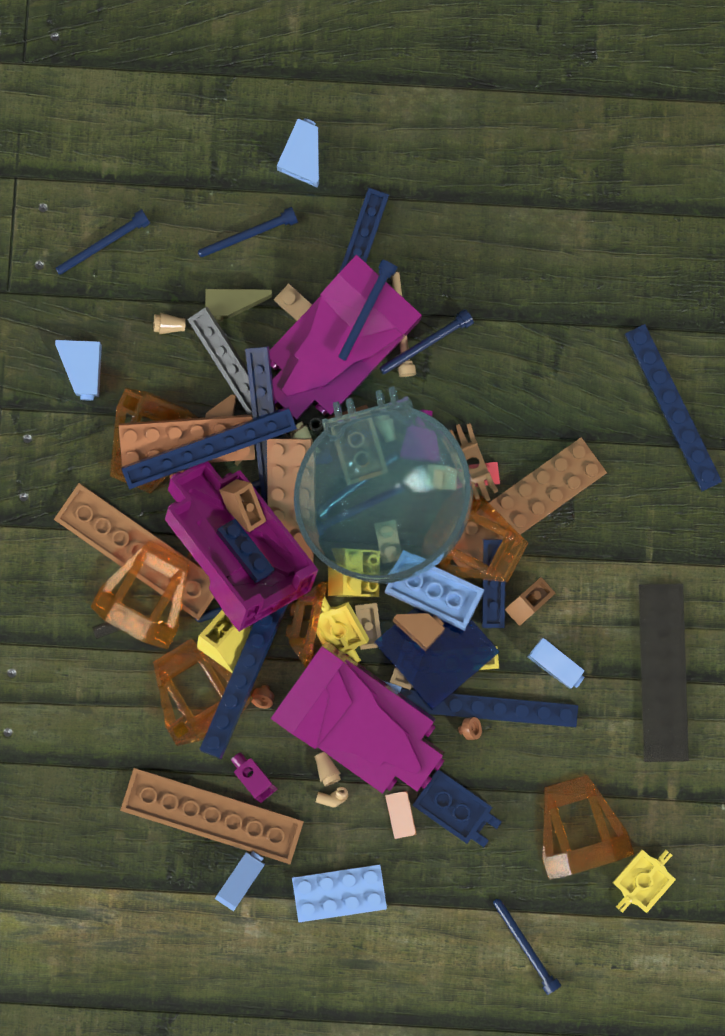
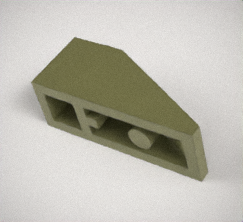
M206 289L205 307L209 308L217 322H223V319H229L271 299L272 290Z

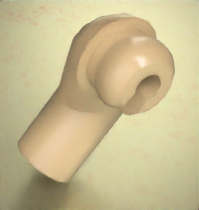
M338 787L330 795L318 792L316 803L337 807L347 800L348 791L345 787Z

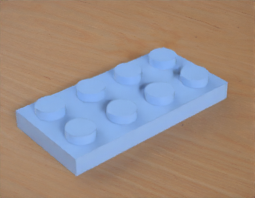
M404 552L385 589V593L430 615H435L439 619L465 631L484 593V589Z
M380 864L292 877L298 922L387 909Z

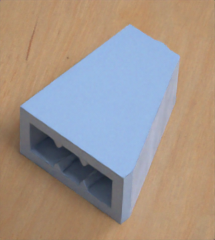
M297 119L277 164V171L318 187V127L315 126V122L309 119Z
M56 340L55 345L75 394L80 396L81 400L88 401L94 400V397H99L101 343Z
M544 638L539 640L527 657L569 689L573 686L577 688L585 678L582 676L584 670Z
M254 851L251 854L246 852L215 899L234 911L264 867L265 863L262 862L264 858Z

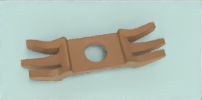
M458 424L456 429L461 446L458 445L453 431H448L454 450L464 468L475 499H480L475 487V483H477L481 494L486 501H489L490 497L484 480L487 479V484L493 493L498 492V489L491 478L490 472H488L471 424H466L470 443H468L460 424ZM469 458H477L480 463L479 466L475 469L469 468L466 464Z

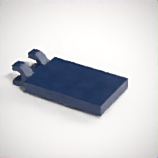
M439 769L412 805L466 844L472 839L482 847H485L489 840L479 834L484 825L488 823L495 829H498L502 823L489 813L493 807Z

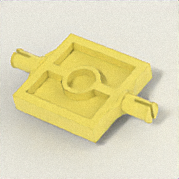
M325 596L317 599V602L322 612L312 616L309 622L322 645L328 641L357 663L360 662L361 659L355 649L366 644L369 641V637L349 602L337 607H330Z
M641 849L612 882L621 890L624 896L616 906L622 913L631 903L638 905L647 913L676 880L667 872L664 866L673 856L666 849L658 859L650 857Z

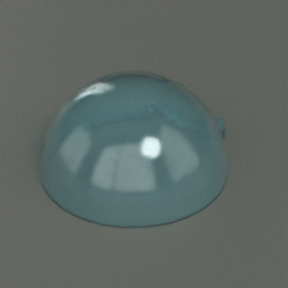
M395 386L389 388L390 403L385 404L384 394L381 390L375 391L378 406L356 412L353 399L349 398L346 399L348 414L342 415L339 401L333 403L335 417L322 419L324 431L317 437L305 454L297 473L294 489L296 520L300 532L312 552L326 565L342 575L369 583L382 584L405 581L417 577L438 565L459 542L466 529L472 509V477L466 456L452 433L435 418L422 411L413 409L412 401L408 396L398 400Z

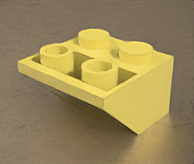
M345 550L328 552V596L379 597L380 553Z
M221 610L199 635L197 648L233 673L250 634L251 627L248 626L239 632L223 610Z

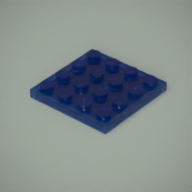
M415 607L408 614H424L426 612ZM470 619L465 631L441 620L444 623V632L426 651L396 624L379 637L374 644L433 710L499 654V650L472 619Z

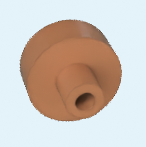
M263 685L261 688H256L253 691L251 702L256 707L267 709L273 705L275 696L270 691L269 686Z
M476 717L465 718L458 731L467 740L479 739L482 733L481 723Z

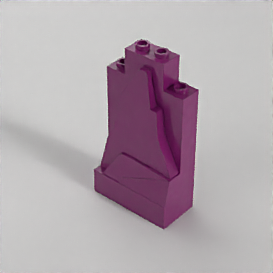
M358 255L343 268L324 289L314 304L269 351L271 367L274 370L278 368L281 370L272 380L275 404H280L283 409L289 407L293 418L296 420L314 402L317 403L315 408L324 416L327 413L332 416L421 320L422 315L386 282L347 360L344 361L338 357L379 277Z
M207 461L190 467L182 473L177 472L171 477L168 491L176 502L168 507L165 521L208 575L211 593L223 612L240 632L310 592L318 568L254 488L266 522L250 532L246 530L245 532L275 569L273 574L255 584L216 533L218 528L235 519L227 510L219 490L236 479L249 481L241 470L233 474L228 473L221 478Z
M328 641L322 645L271 717L274 722L312 748L321 749L382 794L386 789L390 791L397 782V779L394 778L395 776L416 791L420 787L425 789L432 779L429 776L432 770L438 771L445 761L442 758L445 752L424 738V735L429 737L436 726L433 725L435 718Z

